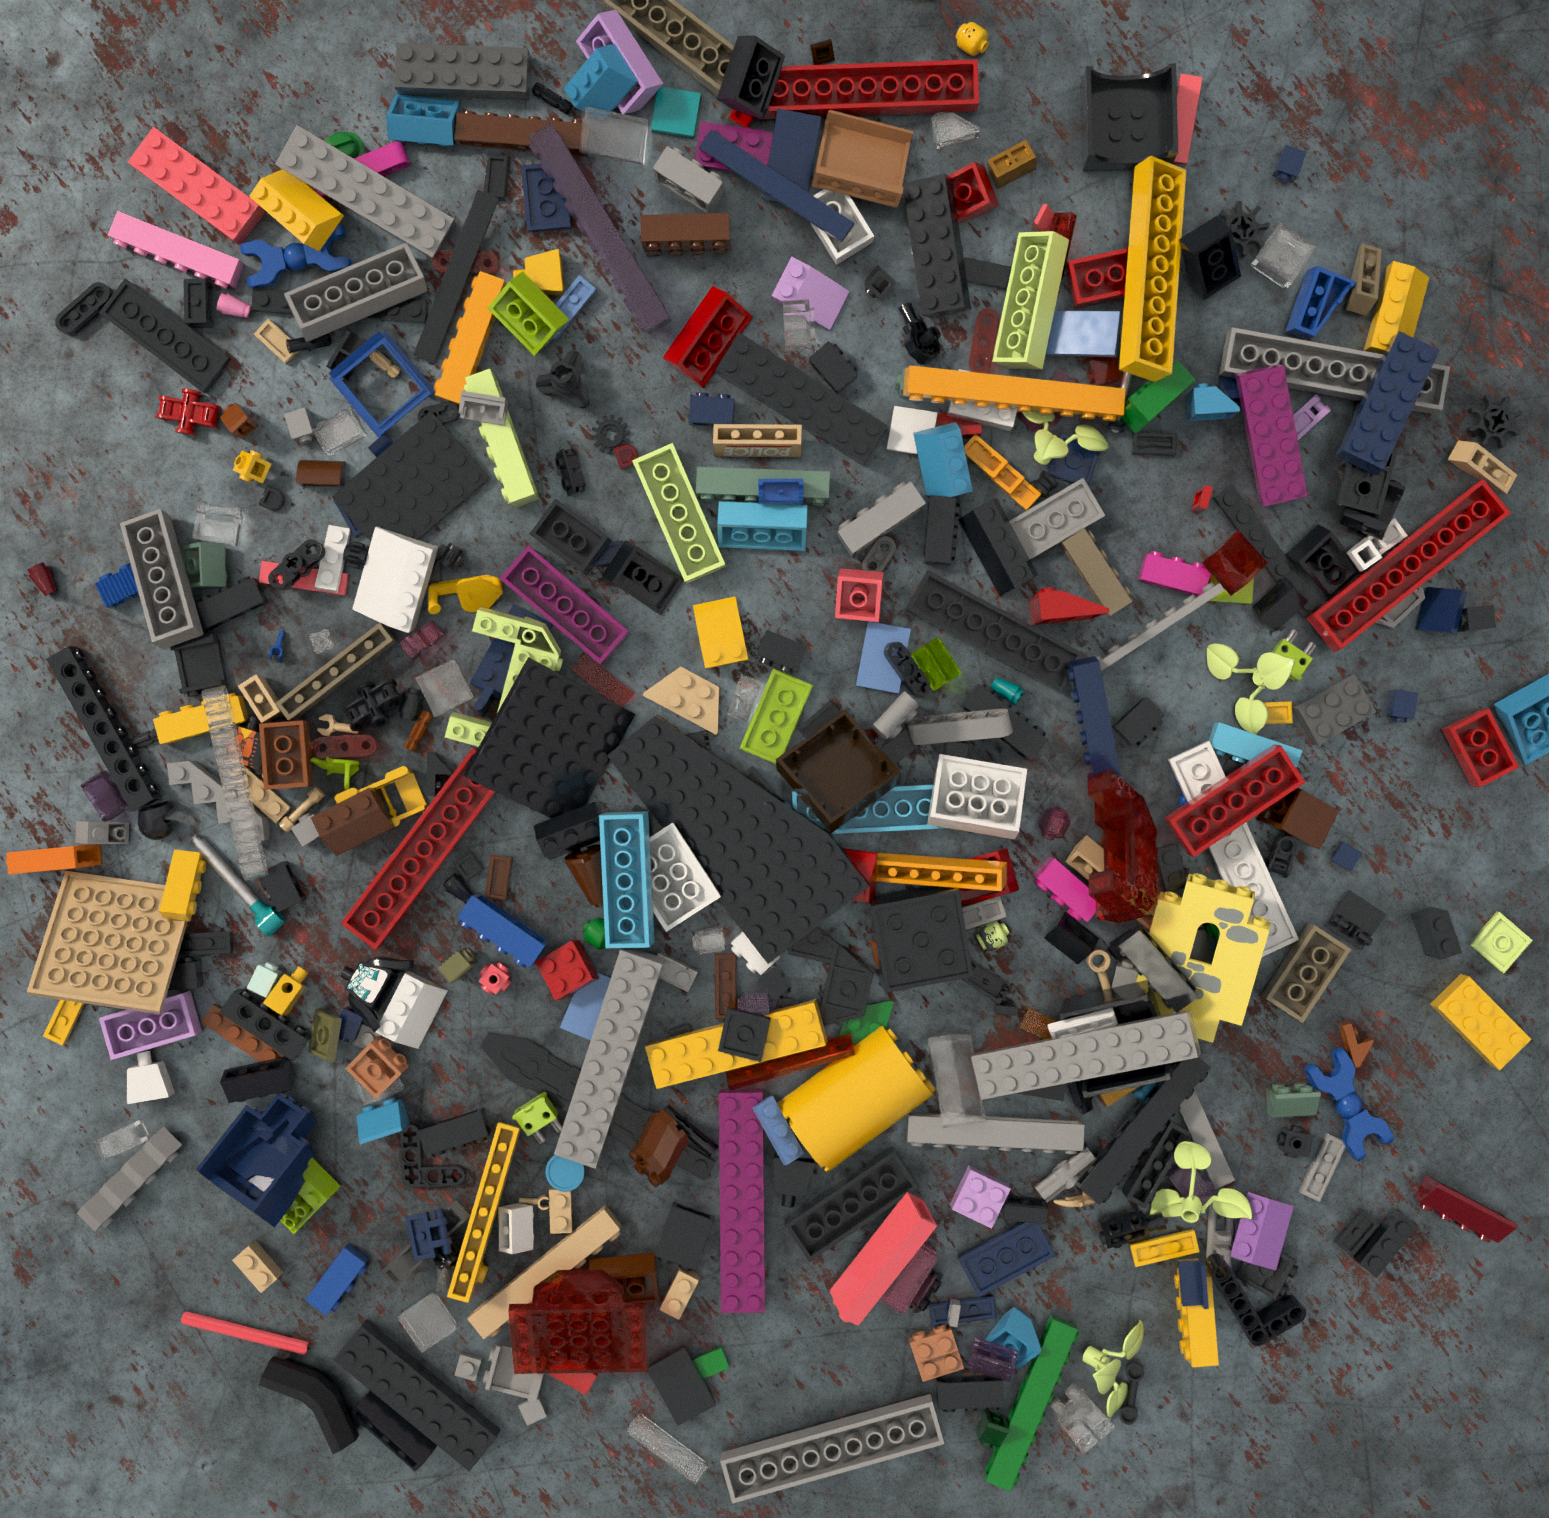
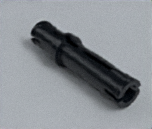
M669 1104L663 1109L678 1123L677 1129L679 1131L682 1129L686 1133L687 1138L709 1157L715 1153L719 1146L687 1121L688 1118L686 1116H681Z

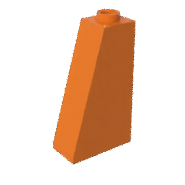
M100 844L6 853L8 874L102 865Z

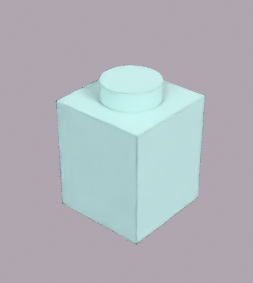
M268 961L258 964L247 989L267 998L278 983L283 972L278 970L276 964Z

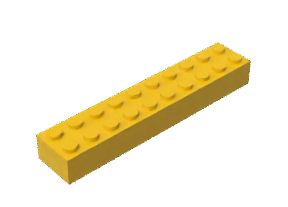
M1150 156L1137 164L1134 169L1119 370L1156 382L1172 374L1181 253L1179 239L1182 238L1186 169Z

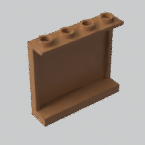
M828 110L812 186L898 208L904 187H902L914 131L848 115L839 111Z

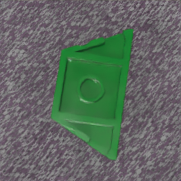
M886 1000L884 1002L867 1004L864 1017L842 1022L835 1052L841 1056L883 1025L886 1029L894 1001Z

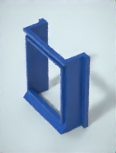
M378 331L329 372L331 376L329 378L330 381L378 438L383 434L387 435V430L428 396L432 398L436 393L430 383L386 331L383 334ZM384 344L421 390L379 425L341 379Z

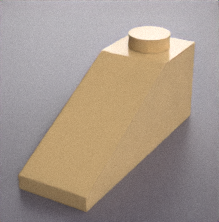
M1458 440L1448 458L1460 470L1478 480L1484 479L1489 486L1504 494L1508 493L1517 477L1516 473L1475 442Z

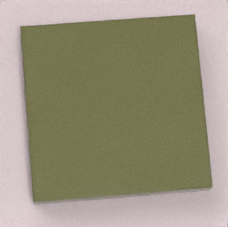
M315 1010L309 1053L328 1062H335L342 1018L324 1010Z

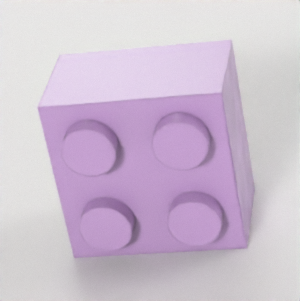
M968 1165L950 1205L952 1210L992 1229L1011 1188L1008 1183Z

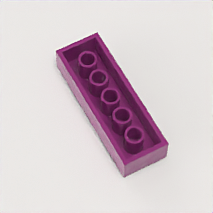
M1276 364L1235 374L1259 503L1265 507L1308 497L1284 365Z
M529 545L500 578V580L602 666L631 633Z

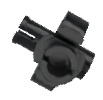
M906 303L899 307V312L906 324L902 328L905 333L904 345L908 354L918 364L924 365L931 362L940 353L938 339L941 337V333L935 326H931L928 329L925 322L917 318L912 304Z

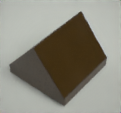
M831 39L809 45L814 65L835 60Z

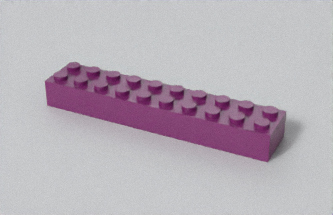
M763 1088L719 1090L721 1313H765L764 1129L752 1107L763 1101Z

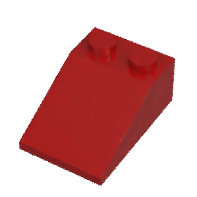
M973 162L949 175L952 178L958 224L1000 206L984 165Z
M1008 848L968 858L972 860L1007 862V884L1002 891L958 888L962 906L1018 891L1019 887Z

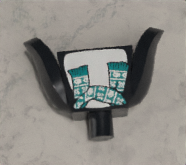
M374 957L366 963L359 962L355 970L348 966L342 970L341 978L348 981L345 989L349 991L347 997L349 1004L368 1023L373 1033L380 1028V1021L375 1012H379L398 977L395 973H405L413 969L414 960Z

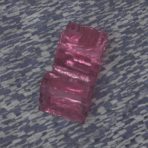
M430 621L419 630L413 632L412 636L404 638L399 644L408 656L415 660L420 655V650L432 647L444 634L437 629L434 621Z

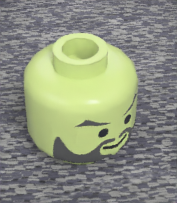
M994 921L980 926L976 937L983 950L987 949L993 952L1007 944V935L1010 933L1004 922L999 924L998 921Z

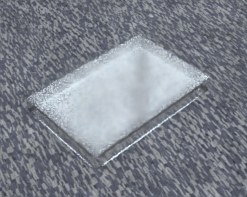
M585 106L583 108L579 152L642 165L645 161L648 119Z

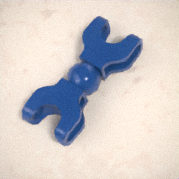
M338 224L320 251L301 243H291L285 249L283 247H273L262 240L241 244L239 246L241 254L248 257L259 256L262 261L261 270L247 278L248 287L263 288L273 286L279 281L280 276L284 272H288L290 269L300 271L306 268L307 265L311 267L320 266L330 273L353 265L351 259L347 257H333L330 252L333 241L345 236V226Z
M1338 1047L1331 1052L1334 1069L1329 1075L1324 1076L1319 1068L1312 1064L1304 1066L1303 1071L1313 1088L1326 1092L1330 1099L1335 1100V1109L1343 1117L1341 1118L1344 1123L1342 1142L1351 1157L1359 1162L1366 1157L1363 1141L1368 1134L1373 1133L1381 1143L1387 1145L1394 1141V1137L1384 1120L1371 1116L1367 1109L1362 1108V1099L1354 1092L1356 1090L1353 1086L1355 1066L1346 1051Z

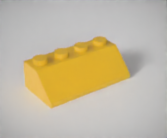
M284 170L261 178L249 195L251 199L303 244L317 251L321 250L344 216L309 185Z
M1393 261L1386 267L1364 351L1384 354L1390 339L1399 331L1414 337L1430 277L1415 266Z

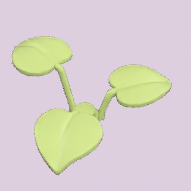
M1031 409V412H1022L1028 420L1037 424L1043 423L1044 428L1038 430L1035 434L1037 450L1034 453V458L1040 464L1047 465L1052 458L1065 457L1068 453L1067 445L1074 439H1078L1079 445L1088 450L1104 451L1109 448L1103 435L1092 426L1078 425L1075 429L1076 434H1073L1064 442L1062 439L1057 438L1056 435L1047 431L1048 422L1055 419L1054 412L1049 415L1039 414V410Z
M1219 643L1208 645L1207 664L1210 672L1216 678L1228 679L1231 677L1232 672L1253 673V682L1259 687L1250 695V699L1242 697L1237 701L1235 715L1244 730L1257 735L1267 723L1268 710L1262 701L1254 700V698L1261 690L1265 689V686L1272 690L1281 688L1291 675L1295 659L1268 652L1260 656L1257 668L1237 669L1235 667L1239 663V657L1232 648Z
M1183 1141L1179 1143L1174 1152V1159L1177 1165L1183 1169L1192 1168L1189 1196L1185 1199L1184 1197L1180 1198V1195L1171 1189L1157 1190L1152 1201L1150 1216L1161 1212L1163 1217L1181 1216L1185 1221L1193 1223L1198 1221L1200 1213H1205V1209L1213 1202L1214 1210L1221 1216L1251 1219L1252 1210L1249 1201L1242 1193L1234 1189L1223 1188L1219 1190L1218 1196H1212L1202 1206L1200 1199L1193 1195L1196 1169L1208 1168L1211 1164V1155L1207 1149L1194 1142Z
M1141 1320L1126 1336L1122 1352H1112L1106 1349L1100 1351L1089 1346L1083 1355V1362L1094 1367L1097 1371L1093 1374V1377L1097 1383L1098 1391L1101 1394H1106L1114 1386V1391L1111 1392L1107 1401V1415L1110 1418L1125 1401L1128 1386L1124 1382L1120 1385L1115 1382L1121 1361L1114 1359L1109 1363L1110 1359L1107 1355L1122 1358L1126 1356V1359L1129 1360L1138 1352L1144 1337V1327Z

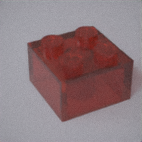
M1239 530L1224 540L1202 562L1230 596L1247 585L1268 563Z

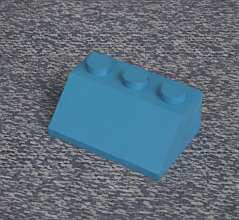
M611 44L596 48L564 87V91L576 108L600 121H605L637 84L638 79L616 45Z
M395 94L386 114L388 139L401 142L411 141L419 144L433 143L440 146L454 145L456 113L460 111V100Z
M954 422L914 432L913 435L926 496L953 497L973 492L961 430L957 423Z

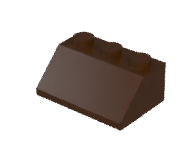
M376 787L367 788L310 817L320 838L335 856L395 827Z
M655 1252L589 1259V1283L595 1309L660 1302Z

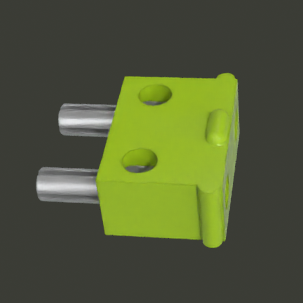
M1294 629L1291 630L1286 639H1282L1277 643L1272 652L1295 659L1289 679L1296 682L1302 679V674L1313 658L1310 655L1316 648V644L1309 642L1305 650L1301 651L1292 644L1298 635V632Z
M547 1092L541 1093L516 1109L512 1117L513 1120L518 1122L526 1135L533 1134L539 1144L544 1143L546 1140L539 1129L548 1123H551L557 1133L562 1131L563 1128L557 1120L559 1112L547 1097Z

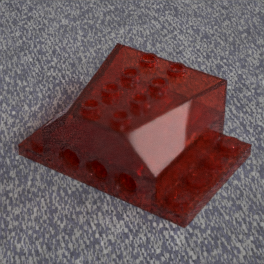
M602 1269L557 1270L534 1286L531 1304H509L514 1374L648 1372L645 1302H624V1285Z

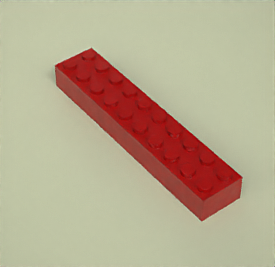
M978 59L782 66L764 119H776L777 108L820 117H827L828 110L839 111L852 116L977 112L979 105Z
M1481 479L1306 619L1333 652L1341 650L1511 514V512L1485 480Z
M472 747L340 923L375 950L382 947L497 792L463 776L478 748Z

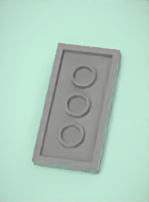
M1082 478L1009 522L1031 560L1103 518L1105 514L1086 481Z

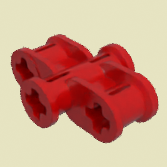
M182 388V399L158 396L160 404L155 418L178 422V428H175L176 433L195 436L193 431L194 425L218 429V424L216 423L221 406L198 402L202 392Z

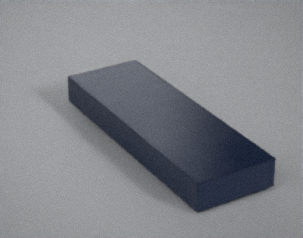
M994 1295L957 1299L961 1304L958 1323L997 1318ZM950 1300L929 1304L932 1327L944 1324L949 1325L947 1317Z

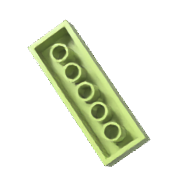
M1054 231L1020 232L1018 234L992 362L1007 369H1043L1069 239Z
M491 369L465 377L467 384L464 385V389L466 392L503 397L498 380ZM508 409L505 426L481 422L482 426H479L481 436L489 444V447H486L490 460H493V463H496L497 466L493 468L496 478L504 485V488L501 489L504 500L515 508L539 500L540 497Z
M673 443L632 460L685 583H690L726 567Z

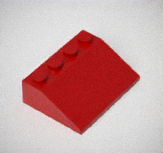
M1055 587L1042 588V590L1036 592L1029 599L1031 626L1097 619L1109 613V608L1062 590L1055 591Z

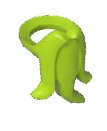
M326 757V761L317 758L310 760L318 767L327 769V776L332 773L345 774V791L350 787V777L359 770V761L332 759Z

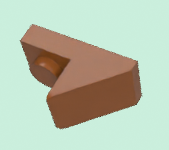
M1348 1021L1339 1022L1337 1024L1346 1053L1355 1068H1358L1370 1050L1374 1039L1365 1037L1356 1040L1358 1032L1355 1025Z

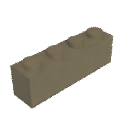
M1084 528L1062 542L1060 546L1096 602L1109 608V613L1106 614V617H1109L1132 602L1130 599L1132 594L1126 586L1122 587L1118 580L1120 578L1118 572L1114 567H1109L1106 562L1108 560L1107 555L1102 549L1098 550L1094 544L1096 542L1094 535L1091 531H1086Z

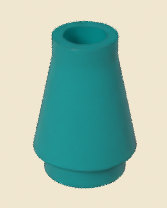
M996 677L991 685V688L1002 698L1014 705L1018 703L1024 693L1020 685Z

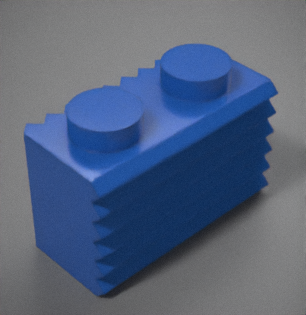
M131 563L121 566L119 572L113 575L108 573L99 578L100 581L95 583L106 608L112 609L139 595Z

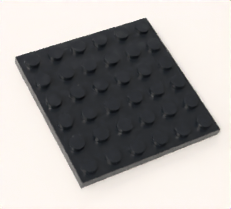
M528 657L463 776L549 818L557 817L585 806L610 761L607 755L618 747L635 714Z

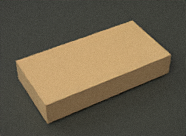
M269 318L254 333L286 365L300 352L289 354L286 340L290 338Z

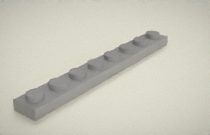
M1213 582L1207 584L1202 588L1203 592L1195 597L1192 594L1182 601L1184 605L1180 608L1172 607L1163 613L1165 617L1160 621H1157V619L1152 620L1145 625L1146 630L1140 634L1136 631L1126 638L1128 641L1120 646L1117 643L1107 650L1109 654L1105 657L1097 656L1101 671L1225 591L1220 583L1214 584Z

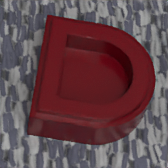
M622 444L613 448L620 469L632 466V460L638 458V452L631 444Z

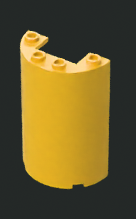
M883 1025L777 1103L784 1118H788L790 1127L820 1167H826L824 1170L827 1173L933 1096V1092L936 1090L932 1083L926 1080V1077L919 1068L915 1071L911 1065L914 1062L906 1051L904 1053L900 1051L895 1043L898 1038L891 1029L886 1030Z

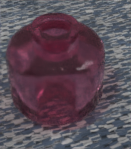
M1056 806L1046 809L1038 823L1042 836L1049 840L1062 838L1071 823L1068 817L1069 813Z

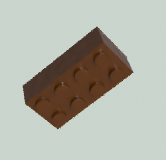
M729 213L640 215L641 243L644 252H648V255H660L661 252L680 255L683 254V251H691L692 254H704L705 251L723 254L726 253V250H731Z

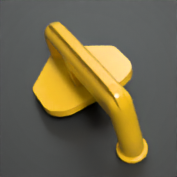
M481 575L432 583L428 587V611L430 614L439 613L441 606L438 604V596L453 593L458 594L461 607L467 612H477L480 607L489 609L503 593L502 582L498 577Z

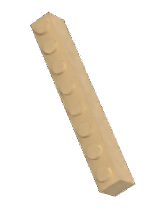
M607 1205L603 1206L572 1233L567 1235L471 1312L467 1318L483 1339L489 1335L492 1338L502 1329L500 1327L505 1322L509 1324L518 1317L517 1312L522 1308L525 1310L530 1308L536 1302L534 1299L540 1294L542 1297L552 1289L551 1285L556 1281L561 1283L570 1275L568 1271L573 1267L576 1269L580 1268L587 1261L585 1258L592 1253L594 1256L601 1251L603 1243L607 1240L612 1242L621 1234L619 1231L622 1224Z

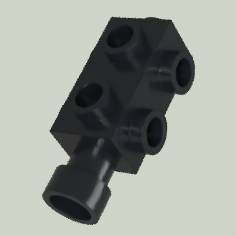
M1143 1211L1101 1222L1102 1231L1098 1233L1101 1244H1106L1107 1249L1112 1247L1120 1248L1123 1244L1133 1241L1141 1242L1144 1238L1150 1237L1149 1232L1155 1230L1160 1232L1167 1230L1161 1212L1153 1214V1217L1146 1219Z

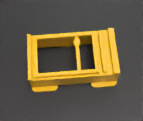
M406 766L386 773L385 779L360 790L350 788L335 796V801L338 804L367 788H381L389 806L390 814L393 816L392 821L395 827L400 824L401 820L425 811L428 807L413 770L408 769ZM394 782L407 810L406 813L396 816V810L393 809L384 786Z

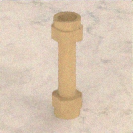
M315 787L307 794L309 797L290 816H285L281 820L279 826L288 833L296 825L295 822L314 803H319L323 799L325 794L318 787Z

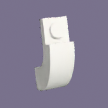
M1394 518L1391 520L1382 540L1368 535L1353 546L1347 554L1357 569L1363 571L1381 559V555L1407 537V534Z

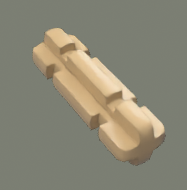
M375 350L368 356L382 370H386L387 374L392 378H396L401 371L395 364L392 365L391 361L379 351Z

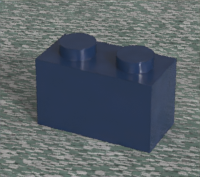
M697 392L696 396L691 395L689 425L714 427V424H733L735 400L727 394L709 397L708 393Z

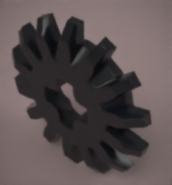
M611 415L609 421H607L606 416H603L604 422L602 424L597 420L598 429L592 427V430L597 433L596 435H591V439L598 440L594 443V446L602 445L599 450L600 452L608 448L607 454H611V449L622 445L623 441H630V439L625 438V435L630 434V430L624 431V428L628 426L627 423L621 425L622 418L620 417L617 422L614 421V415ZM608 429H611L612 432H617V435L614 436L615 440L605 439Z

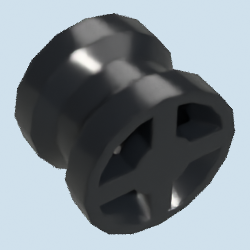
M1044 470L1039 474L1037 480H1033L1030 483L1044 498L1050 495L1049 491L1051 489H1055L1058 486L1057 481Z

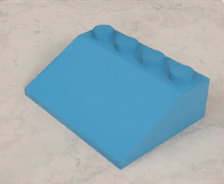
M1549 674L1494 704L1499 721L1525 766L1549 753Z

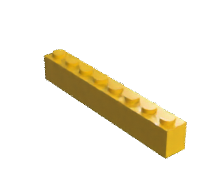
M498 1122L447 1294L449 1298L467 1303L472 1298L521 1127Z

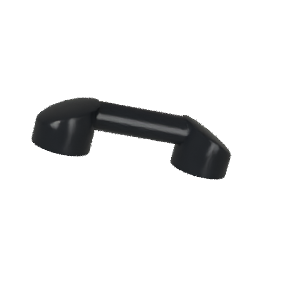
M1137 1362L1130 1363L1126 1370L1130 1381L1127 1401L1121 1408L1120 1419L1127 1425L1134 1424L1138 1417V1410L1135 1406L1138 1381L1143 1378L1145 1371L1144 1367Z

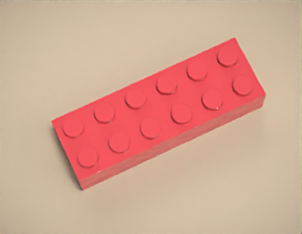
M155 127L151 129L128 161L138 172L239 246L245 241L266 212L254 200Z

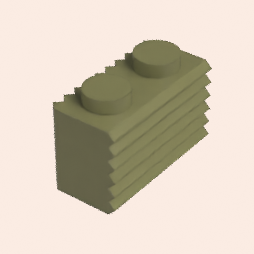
M462 947L439 965L438 969L452 984L478 963L475 959L477 955L469 947L467 949Z

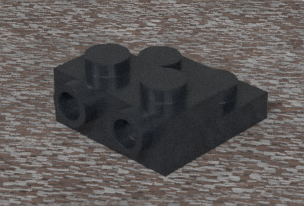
M1281 1252L1277 1270L1243 1261L1236 1278L1276 1300L1279 1296L1284 1297L1289 1287L1285 1283L1288 1277L1293 1278L1299 1266L1295 1265L1296 1259Z

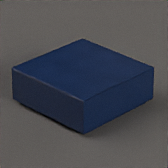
M1341 841L1331 861L1351 872L1362 852Z

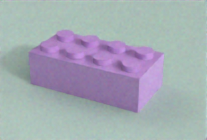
M617 10L598 13L576 40L587 59L596 48L615 44L638 79L637 84L618 105L623 115L641 110L663 85V82Z
M191 990L166 997L161 1014L125 1009L99 1018L111 1060L192 1037L203 1032Z

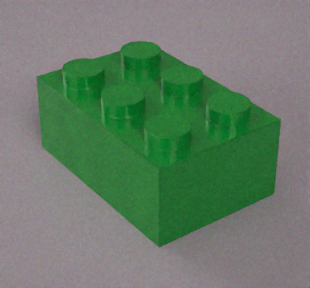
M1177 360L1173 364L1172 374L1156 382L1148 380L1128 398L1124 405V415L1120 418L1135 434L1138 433L1191 385L1195 378Z

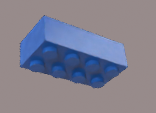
M480 893L472 895L457 916L461 920L460 924L469 930L475 929L479 932L478 936L488 943L490 941L495 943L498 951L504 955L511 954L515 957L514 961L523 968L533 966L550 943Z

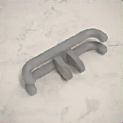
M1212 1202L1209 1205L1206 1258L1211 1254H1215L1216 1251L1217 1254L1224 1255V1260L1232 1270V1257H1230L1233 1247L1235 1218L1226 1217L1225 1231L1216 1230L1217 1212L1214 1210Z

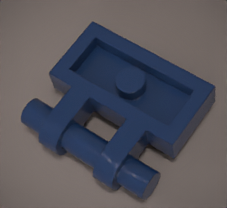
M443 1208L434 1210L436 1219L433 1220L430 1219L429 1211L405 1217L414 1261L438 1256L436 1247L442 1246L443 1254L452 1253V1238L448 1235L446 1225L448 1224L447 1216H444ZM438 1226L440 1239L435 1240L432 1227Z

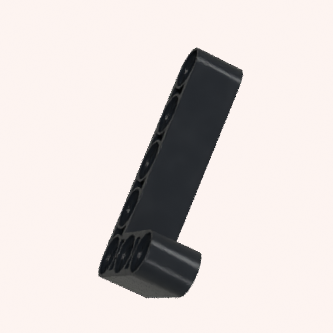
M1211 1254L1206 1258L1205 1266L1252 1345H1264L1305 1319L1306 1310L1293 1295H1286L1256 1313L1224 1258L1220 1254Z

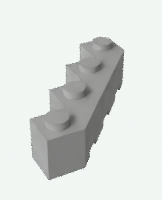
M197 761L167 763L169 785L191 783L194 804L216 802L218 824L240 821L243 843L271 839L269 817L258 811L251 803L238 793H235L223 781L203 768Z
M162 1127L145 1143L142 1149L124 1164L120 1171L102 1186L98 1193L80 1208L77 1214L95 1232L100 1227L105 1229L114 1220L112 1216L123 1205L127 1207L136 1198L134 1194L145 1183L149 1185L156 1179L157 1175L155 1173L166 1162L170 1164L179 1155L177 1151L182 1144L165 1127Z

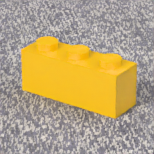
M174 849L159 910L165 919L191 921V916L195 914L197 903L195 902L196 895L200 893L202 887L200 878L201 874H204L206 870V861L200 852Z

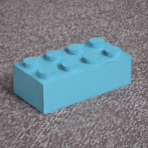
M734 501L719 502L717 523L718 548L805 551L807 505L759 504L752 501L747 503Z

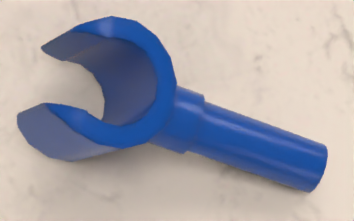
M280 630L275 646L269 650L270 660L274 654H279L278 662H281L283 659V650L281 648L285 635L283 630Z

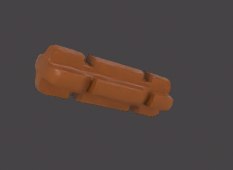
M426 710L421 711L418 717L420 719L416 721L409 735L410 739H407L404 747L410 751L417 749L418 741H421L428 727L427 723H430L433 715Z

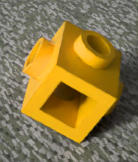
M241 450L240 455L235 459L233 471L239 473V478L252 483L255 480L263 484L271 463L263 460L264 455L251 450L250 453Z

